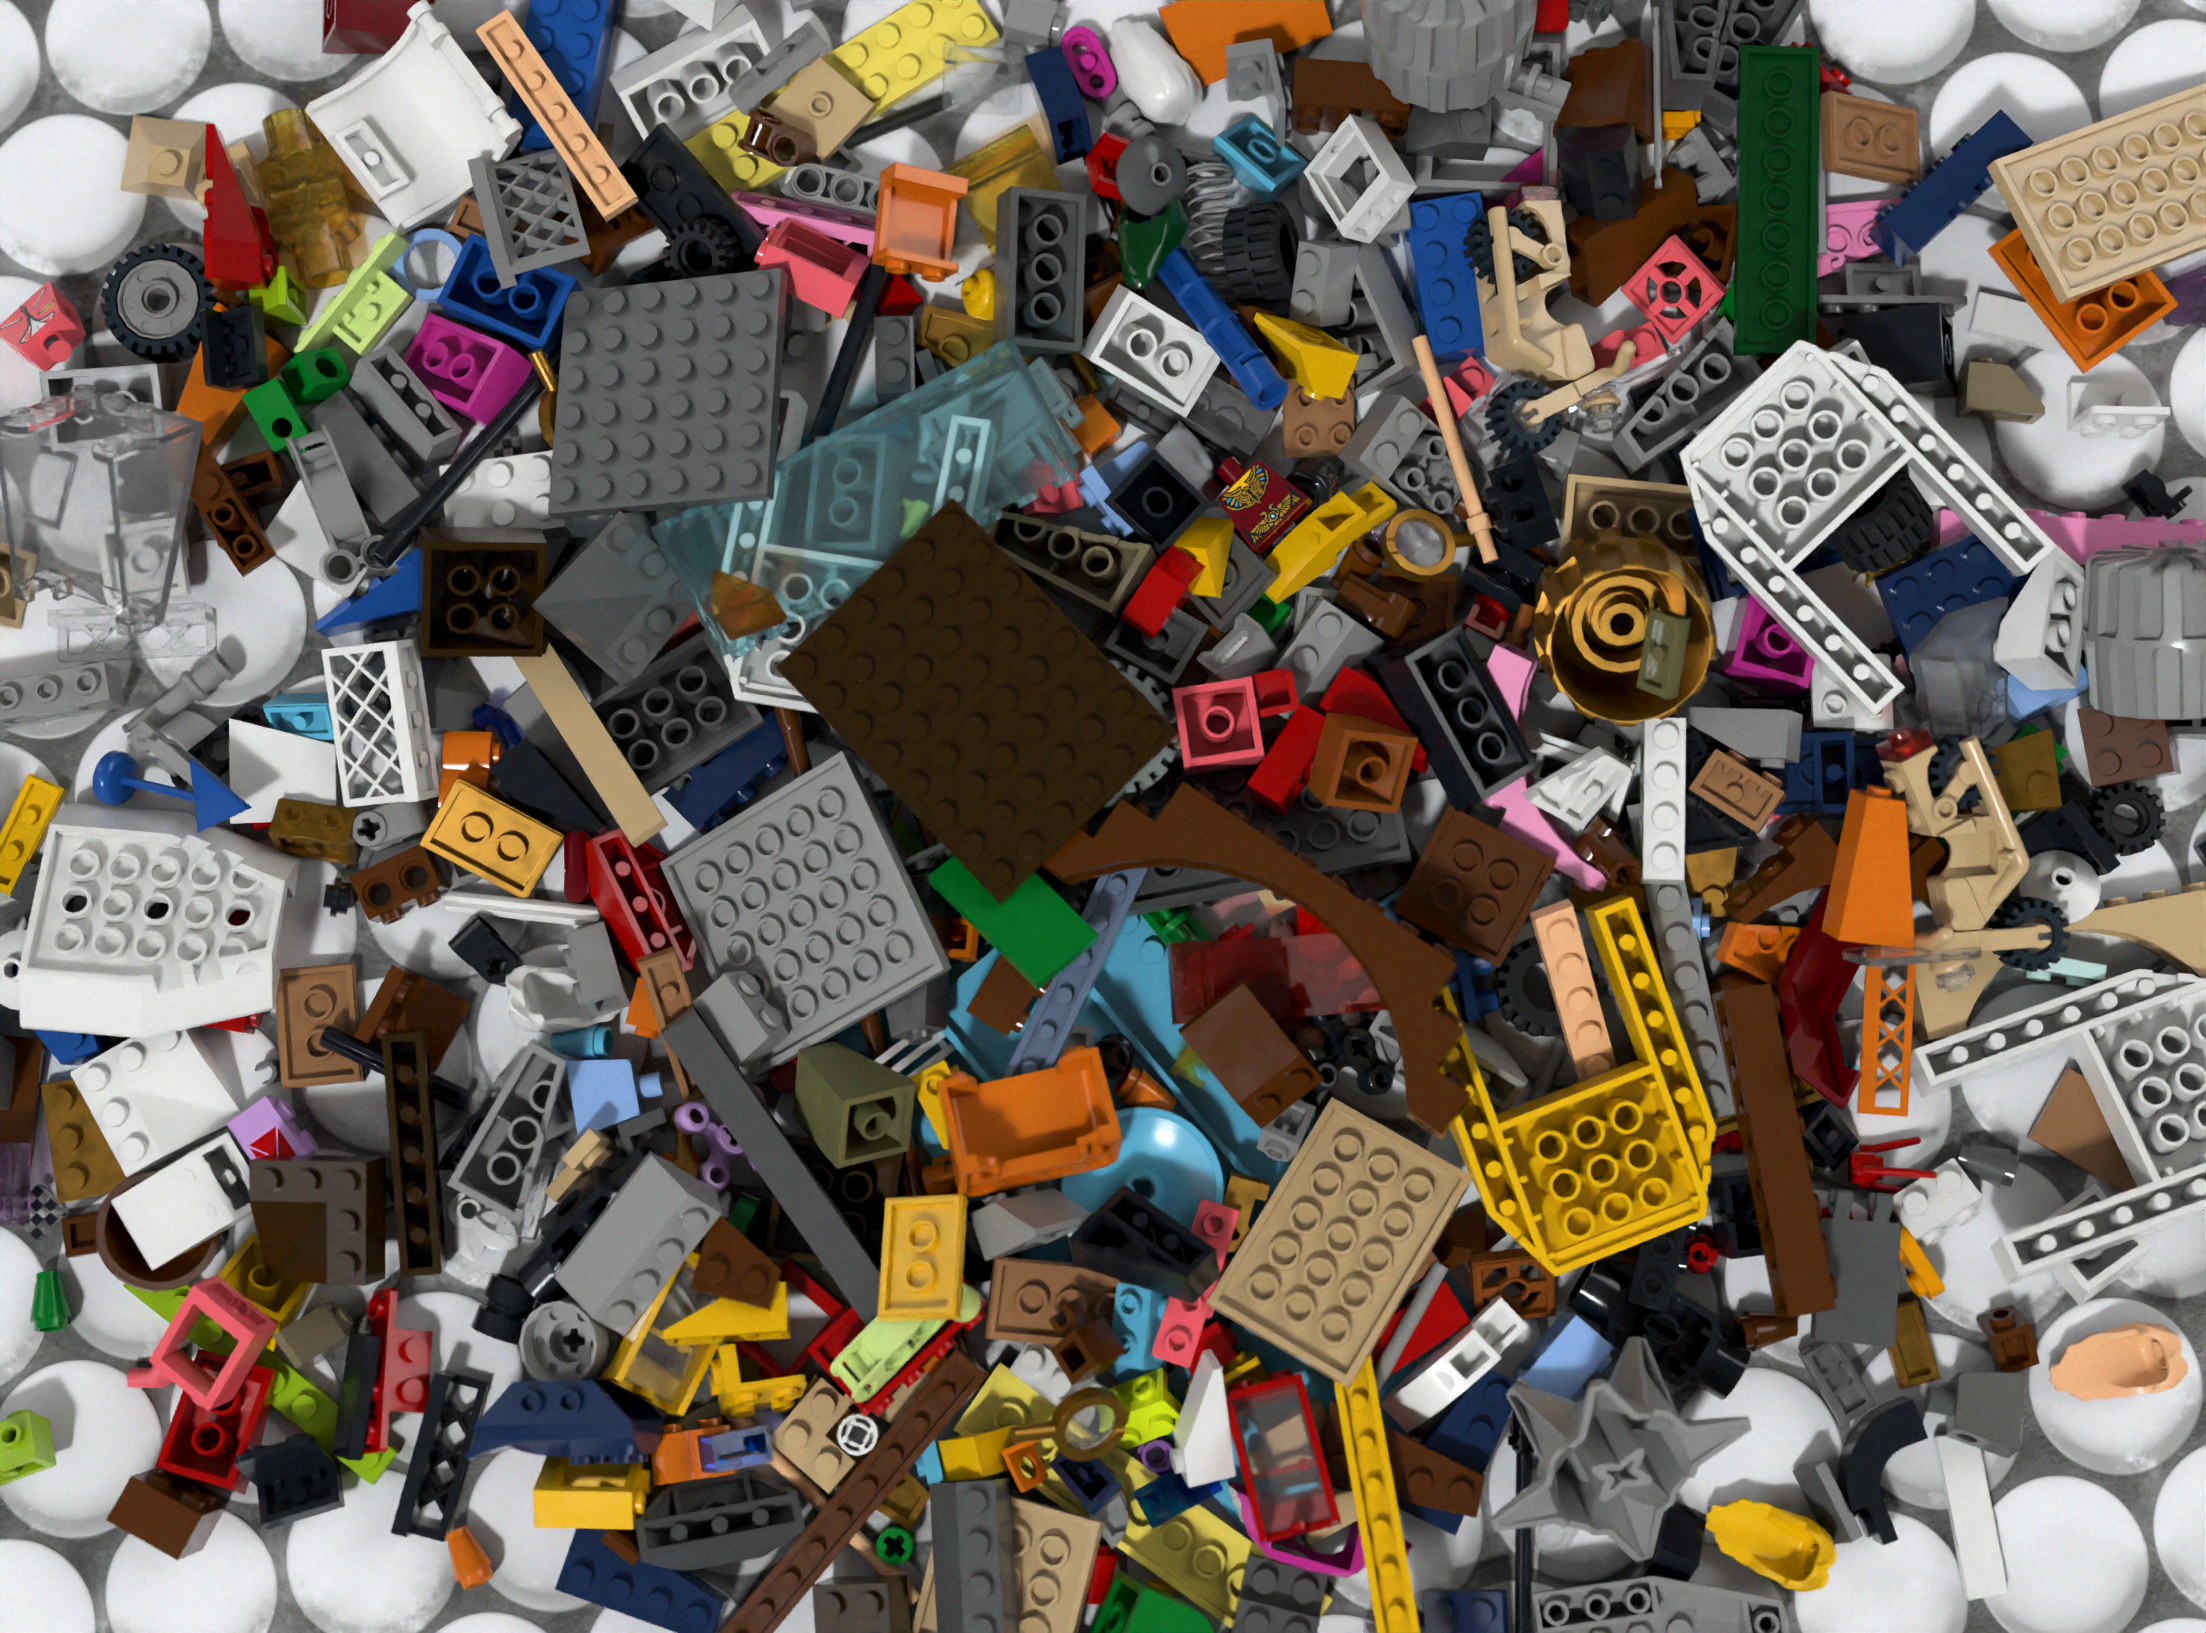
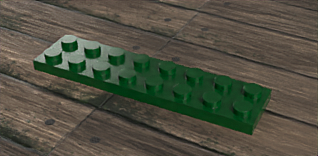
M1741 45L1738 50L1733 356L1781 357L1798 340L1816 345L1819 47Z

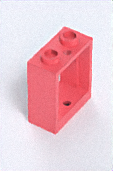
M786 217L779 229L772 226L766 240L762 241L754 261L760 264L757 271L782 268L788 274V294L842 319L859 289L871 258Z
M216 1275L193 1284L148 1361L160 1370L164 1378L174 1382L189 1394L194 1403L210 1411L234 1398L277 1324ZM202 1311L239 1341L217 1379H214L180 1350Z

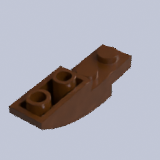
M195 430L161 452L199 508V514L241 576L245 577L277 555L271 541L227 471L220 466L208 446Z

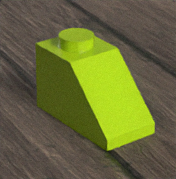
M285 265L274 267L273 278L267 279L268 289L249 290V294L244 296L245 305L252 303L263 307L264 329L308 325L306 288Z

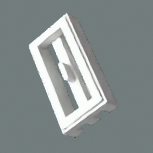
M940 1031L932 1034L933 1039L931 1041L923 1043L890 1069L899 1073L935 1045L939 1052L906 1076L910 1078L939 1063L951 1054L955 1048L951 1043L948 1045L945 1042L944 1038L946 1036ZM900 1040L874 1061L883 1065L909 1045L908 1040Z

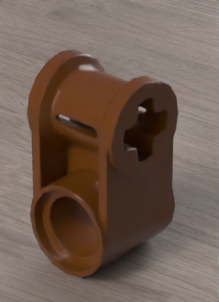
M758 108L749 109L748 115L751 118L744 137L738 139L737 146L752 155L762 157L780 167H798L801 164L813 161L817 149L811 135L782 121L781 118ZM791 141L794 142L796 148L793 158L789 153Z

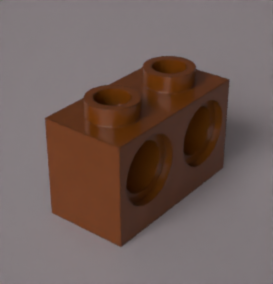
M419 844L349 877L368 920L376 923L382 921L383 925H389L401 920L406 916L404 911L415 905H418L419 908H425L437 903L442 899L440 894L450 890L434 853ZM425 868L428 874L427 882L421 888L415 889L411 882L412 875L417 869ZM388 885L391 889V898L386 904L379 906L375 899L376 892L381 886Z

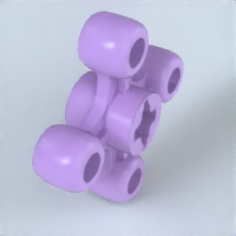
M751 1084L762 1101L765 1102L762 1090L758 1086ZM689 1101L677 1109L674 1115L676 1128L681 1133L687 1135L699 1134L706 1138L705 1144L710 1158L706 1163L698 1167L699 1180L716 1189L717 1193L722 1191L729 1183L730 1173L728 1167L735 1158L747 1160L752 1171L760 1175L723 1121L713 1118L703 1103ZM690 1114L693 1116L694 1122L691 1120ZM710 1173L714 1177V1182L710 1178Z

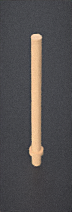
M731 1414L723 1415L819 1513L830 1500L782 1452L768 1441L769 1438L748 1417L735 1419L731 1418ZM860 1530L849 1541V1544L880 1575H908L903 1568L899 1570L895 1565L882 1561L877 1554L876 1546ZM907 1578L909 1604L912 1606L919 1599L921 1592Z

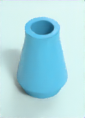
M597 1023L589 1028L553 1033L551 1038V1048L563 1055L585 1060L609 1059L614 1047L612 1029L610 1027H603L601 1023Z

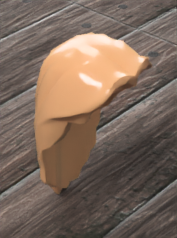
M2134 1322L2088 1335L2080 1342L2069 1344L2065 1352L2060 1356V1361L2049 1368L2051 1373L2049 1381L2054 1383L2056 1391H2067L2071 1396L2077 1397L2081 1401L2110 1399L2113 1397L2128 1398L2137 1394L2159 1393L2174 1388L2188 1373V1365L2185 1359L2180 1356L2182 1344L2179 1337L2167 1327L2156 1323Z

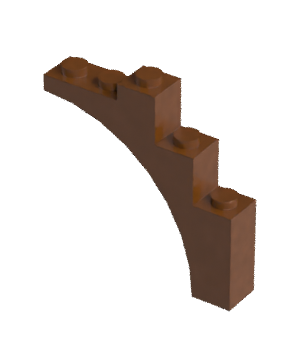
M1801 812L1797 816L1790 817L1781 824L1779 832L1771 839L1780 851L1776 855H1771L1763 860L1758 867V871L1746 882L1736 885L1729 892L1728 898L1721 906L1730 917L1746 926L1771 906L1797 893L1831 884L1842 830L1838 833L1837 839L1833 841L1816 820ZM1908 831L1911 893L1914 898L1921 901L1932 912L1927 879L1931 875L1941 874L1950 856L1934 836Z

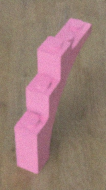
M1503 641L1495 645L1485 669L1526 742L1525 715L1529 687L1539 658ZM1532 771L1481 802L1496 810H1501L1502 807L1507 809L1498 830L1556 859L1557 862L1551 873L1559 874L1561 871L1573 877L1575 885L1589 892H1595L1596 889L1603 892L1609 886V883L1598 868L1584 859L1574 849L1573 844L1575 841L1564 831L1555 817L1530 803L1523 793L1526 789L1536 784Z

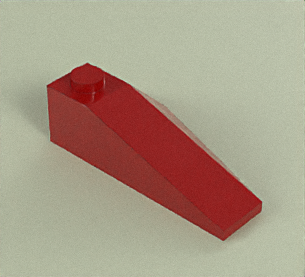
M206 124L205 171L207 179L213 180V188H207V191H204V204L207 207L208 218L212 220V225H204L203 229L205 278L219 290L268 289L267 279L274 276L273 257L271 254H266L265 245L221 131L215 124Z

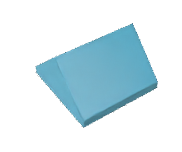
M1252 114L1218 134L1213 141L1212 155L1222 157L1223 163L1233 168L1232 177L1263 203L1277 201L1309 164L1286 143L1283 146H1277L1274 133Z

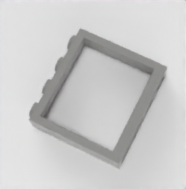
M1531 43L1528 57L1521 62V66L1529 69L1532 68L1534 63L1543 65L1542 70H1544V74L1561 80L1565 79L1567 70L1566 59H1560L1561 44ZM1555 120L1549 124L1545 122L1542 124L1541 183L1431 179L1432 157L1414 156L1413 180L1418 187L1413 192V200H1432L1480 191L1482 202L1520 203L1521 200L1534 196L1543 197L1544 200H1554L1556 192H1562L1563 180L1561 168H1557L1558 149L1556 138L1553 137Z

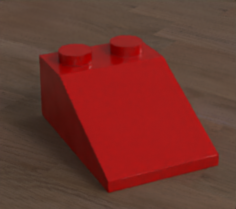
M198 1348L194 1362L214 1379H217L229 1357ZM254 1364L234 1398L210 1411L194 1403L190 1395L183 1390L155 1468L183 1478L245 1495L250 1480L235 1467L234 1458L246 1453L249 1448L261 1445L277 1371Z

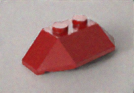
M621 828L588 839L586 841L589 892L623 961L640 973L636 962L637 958L675 946L683 973L690 971L693 967V957L697 946L660 866V862L668 858V856L646 841L634 848Z

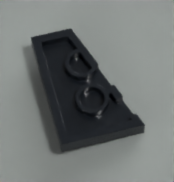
M1699 731L1686 733L1685 856L1760 843L1761 841L1754 831L1689 790V787L1712 755Z

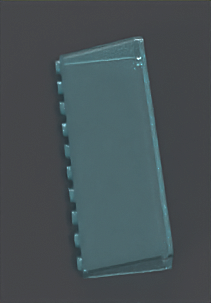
M1012 336L994 344V347L986 351L987 353L983 354L982 352L976 355L971 360L777 462L775 468L774 500L692 507L681 512V516L679 514L671 519L667 518L650 527L720 658L730 653L732 659L735 660L755 649L751 643L753 640L766 635L767 639L771 641L790 630L787 622L799 616L806 622L826 611L823 603L836 596L840 603L846 601L859 588V584L865 582L952 497L976 522L980 521L982 526L985 527L1004 517L1001 509L1011 503L1016 502L1018 508H1021L1040 498L1037 490L1043 486L1052 483L1054 489H1057L1076 479L1073 470L1080 466Z

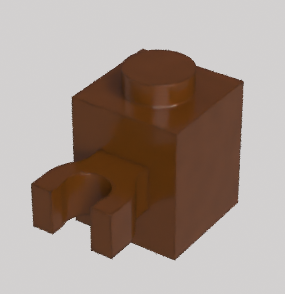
M1077 1300L1066 1303L1062 1307L1068 1320L1063 1312L1052 1316L1048 1320L1054 1330L1064 1336L1050 1351L1071 1385L1103 1374L1126 1353V1350L1105 1318L1088 1324L1085 1323L1083 1310Z

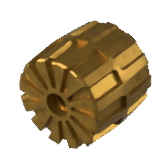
M1616 527L1596 529V540L1586 544L1580 538L1568 542L1558 551L1559 564L1557 568L1554 566L1545 568L1535 587V613L1532 619L1534 643L1540 663L1557 692H1564L1568 696L1577 712L1590 719L1599 717L1614 721L1618 727H1635L1637 722L1654 718L1663 720L1677 713V707L1691 694H1698L1707 681V666L1711 656L1716 655L1717 632L1710 600L1699 575L1678 550L1671 551L1663 546L1655 534L1639 529L1635 538L1623 537L1622 530ZM1663 608L1691 618L1678 698L1665 699L1636 688L1649 609ZM1618 613H1627L1631 616L1630 621L1623 626L1613 627L1610 625L1611 619Z

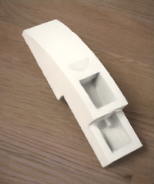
M1498 1294L1471 1320V1323L1463 1327L1441 1349L1436 1347L1381 1399L1379 1404L1407 1433L1451 1403L1502 1358L1499 1354L1529 1326Z

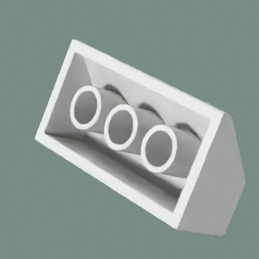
M742 4L731 10L711 32L701 26L608 78L643 141L658 124L664 122L683 142L738 109L728 94L730 85L771 52L755 18L745 5Z

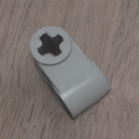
M424 800L388 803L358 815L354 819L352 836L361 846L375 851L385 850L403 842L422 838L431 823V819ZM373 823L381 828L375 832L376 839L367 836V833L372 831L371 824Z

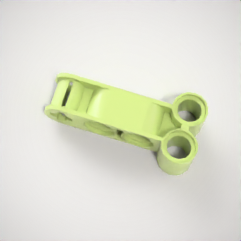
M965 1283L962 1284L961 1318L953 1319L956 1322L962 1323L972 1320L979 1312L981 1306L978 1292ZM876 1316L836 1357L830 1366V1372L834 1377H840L850 1388L855 1402L861 1403L877 1393L948 1319L881 1322Z

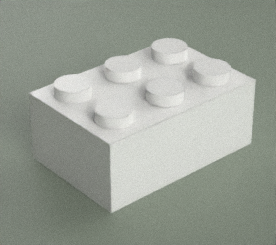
M553 450L482 460L444 503L446 527L541 528L545 540L574 536L572 518L554 519L548 515ZM450 465L439 466L440 477Z

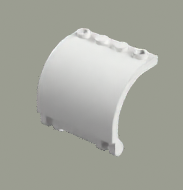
M426 0L417 2L408 10L407 15L411 18V22L397 43L382 58L345 85L309 102L305 109V112L400 236L441 214L460 201L463 195L466 196L474 190L467 160L482 156L485 166L504 162L522 138L521 132L523 131V127L516 118L511 119L507 114L505 103L499 96L495 95L451 37V32L443 22L438 23L432 15L434 10Z

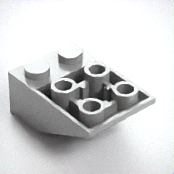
M1381 394L1337 457L1365 481H1372L1389 497L1405 508L1427 510L1438 515L1446 522L1462 499V495L1440 428L1403 395ZM1464 450L1473 480H1475L1484 466Z

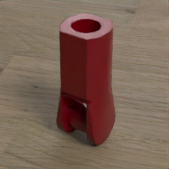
M566 832L564 835V869L566 870L564 873V895L567 900L576 904H587L592 900L589 892L586 841L592 838V833Z

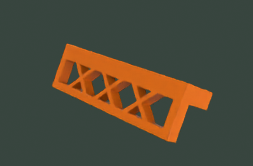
M1866 953L1860 1072L1862 1076L1859 1080L1857 1114L1908 1117L1917 955ZM1883 962L1907 964V979L1894 991L1882 979ZM1881 985L1890 994L1882 1002ZM1906 987L1904 1003L1897 994ZM1892 998L1905 1010L1904 1021L1893 1031L1880 1019V1009ZM1879 1026L1888 1034L1880 1042H1878ZM1904 1027L1902 1044L1895 1034ZM1891 1038L1903 1052L1902 1061L1891 1071H1888L1877 1057L1878 1048ZM1878 1066L1885 1076L1876 1083ZM1902 1067L1900 1084L1893 1077V1074ZM1888 1078L1900 1090L1899 1108L1875 1106L1876 1088Z

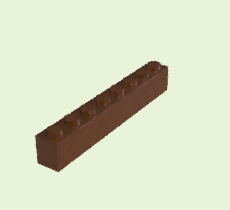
M1771 983L1711 994L1776 1317L1791 1318L1837 1309L1835 1299L1838 1298V1286L1834 1276L1829 1273L1827 1258L1830 1256V1247L1827 1237L1821 1233L1818 1217L1822 1213L1821 1203L1818 1195L1813 1193L1810 1177L1813 1175V1163L1810 1155L1804 1150L1802 1136L1805 1134V1124L1800 1112L1796 1111L1794 1096L1797 1093V1085L1793 1073L1788 1071L1786 1055L1788 1054L1789 1047L1786 1035L1783 1031H1780L1777 1015L1780 1014V1001L1775 991H1772Z

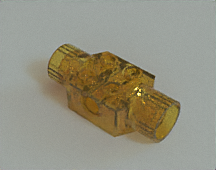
M306 108L284 109L268 115L262 121L269 156L257 165L273 236L287 253L294 254L302 287L308 289L336 287L347 283L349 274L354 270L348 245L362 234L345 163L332 146L323 144L321 132L305 112Z

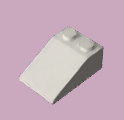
M1118 284L1082 345V352H1080L1090 361L1185 418L1221 361L1212 347L1204 340L1202 334Z
M2058 546L2039 562L2001 621L1999 635L1994 642V661L2031 691L2070 689L2077 686L2083 648L2085 570Z

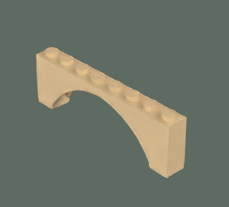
M2206 881L2181 886L2182 894L2168 896L2167 889L2142 893L2144 901L2129 903L2128 896L2104 900L2105 908L2094 910L2085 919L2069 924L2070 926L2063 927L2062 930L2070 933H2098L2117 937L2154 953L2174 967L2179 973L2194 974L2197 977L2206 978ZM2034 916L2030 917V919H2027V922L2030 926L2038 924L2037 921L2033 919L2035 918ZM1914 946L1913 949L1898 948L1899 954L1917 955L1913 1019L1918 1042L1948 1037L1968 1030L1966 1022L1975 1002L1987 983L2005 965L1998 960L2000 958L1999 955L1993 954L1992 951H1963L1969 956V960L1963 966L1965 969L1952 977L1942 978L1940 974H1932L1929 971L1933 951ZM1901 963V964H1902L1903 973H1904V978H1905V981H1906V979H1907V964Z

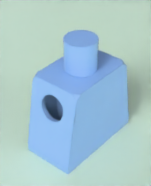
M631 1059L572 1060L567 1063L566 1069L578 1137H581L589 1128L606 1132L616 1128V1125L645 1114L643 1099L661 1096L665 1093L661 1072L639 1075L637 1063Z

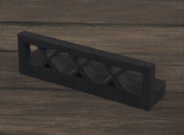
M446 1370L435 1373L391 1529L392 1534L403 1537L415 1534L442 1542L447 1541L445 1535L450 1530L469 1459H465L464 1454L474 1444L476 1436L474 1424L481 1418L491 1382ZM457 1384L478 1389L474 1406L462 1413L453 1400ZM451 1409L455 1417L447 1421ZM471 1413L469 1424L467 1425L463 1417ZM457 1421L465 1434L464 1442L461 1447L449 1452L442 1439L443 1432L446 1427ZM440 1449L444 1457L436 1461L438 1450ZM460 1453L458 1463L456 1465L453 1456ZM446 1461L454 1474L452 1485L438 1492L431 1479L434 1467ZM427 1489H429L432 1497L425 1500ZM449 1492L447 1503L445 1504L441 1496ZM434 1500L443 1514L439 1530L418 1525L422 1507Z

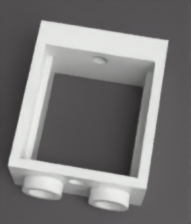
M1349 114L1345 121L1340 124L1337 131L1304 170V174L1341 235L1345 238L1369 244L1418 187L1378 123ZM1365 148L1380 174L1355 203L1340 178Z

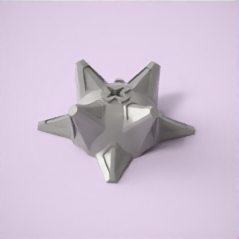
M1628 1337L1609 1383L1603 1379L1590 1382L1585 1399L1579 1402H1574L1516 1382L1508 1390L1506 1397L1539 1458V1462L1532 1467V1484L1490 1518L1492 1527L1495 1532L1556 1523L1563 1529L1568 1526L1585 1530L1593 1536L1607 1535L1636 1563L1653 1558L1663 1512L1675 1503L1677 1492L1688 1478L1695 1477L1701 1464L1752 1430L1749 1417L1682 1418L1675 1409L1647 1340L1641 1337Z

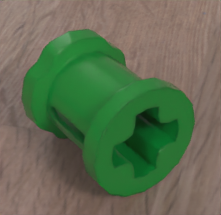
M890 1524L882 1531L877 1540L876 1550L878 1556L887 1564H902L909 1558L915 1547L914 1533L911 1529L909 1531L900 1524ZM898 1535L904 1538L902 1548L905 1551L903 1552L900 1549H896L894 1552L889 1551L887 1547L890 1544V1540L887 1536L892 1539L897 1538Z

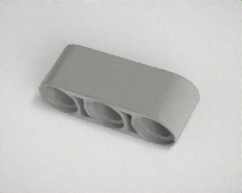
M804 163L794 170L789 181V190L791 195L800 202L876 217L877 207L874 204L873 196L879 192L880 179L814 163ZM802 174L814 176L818 182V189L811 193L802 191L798 187L797 178ZM840 183L852 185L856 192L855 199L850 202L840 200L835 193V187Z

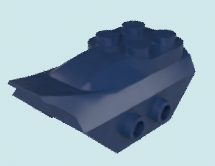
M607 1380L512 1382L474 1424L477 1437L471 1449L464 1456L465 1459L482 1458L513 1448L536 1455L569 1457V1465L648 1462V1454L656 1453L662 1438L665 1419L650 1403Z

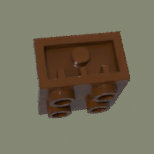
M391 965L354 1037L367 1044L382 1047L381 1035L387 1030L429 1027L432 1073H435L468 1014L471 1003L403 967Z

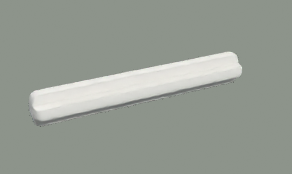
M448 891L444 902L445 910L451 913L477 914L479 916L575 926L590 922L598 923L602 920L597 906L460 891Z

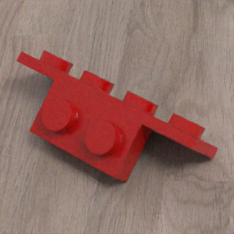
M397 1288L375 1290L368 1304L367 1313L371 1321L370 1335L380 1337L381 1341L364 1454H377L387 1451L390 1412L423 1414L428 1401L432 1331L395 1328Z

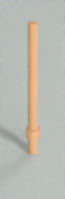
M1427 335L1418 336L1411 341L1469 516L1466 519L1470 535H1475L1484 564L1499 559L1490 529L1493 528L1489 513H1484Z

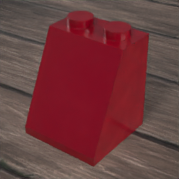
M323 0L322 53L386 54L401 38L411 22V18L407 15L408 10L421 0ZM426 0L429 5H434L435 0Z

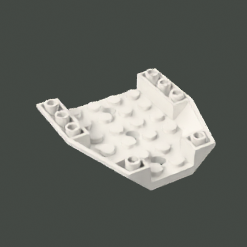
M68 802L49 824L18 970L20 1027L22 1029L148 1038L274 1010L280 978V970L275 963L286 897L294 898L300 860L218 825H213L198 832L196 816L187 812ZM75 896L87 898V904L81 911L72 913L66 910L67 903L71 898ZM159 902L169 905L168 912L164 917L160 919L148 917V910L152 905ZM245 909L250 912V918L245 924L241 926L229 924V917L234 911Z

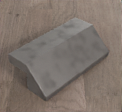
M1216 368L1186 418L1119 377H1116L1103 407L1105 410L1159 441L1181 421L1222 462L1233 456L1246 469L1266 437L1281 405L1278 404L1265 411L1257 410L1240 387L1230 385L1231 376Z

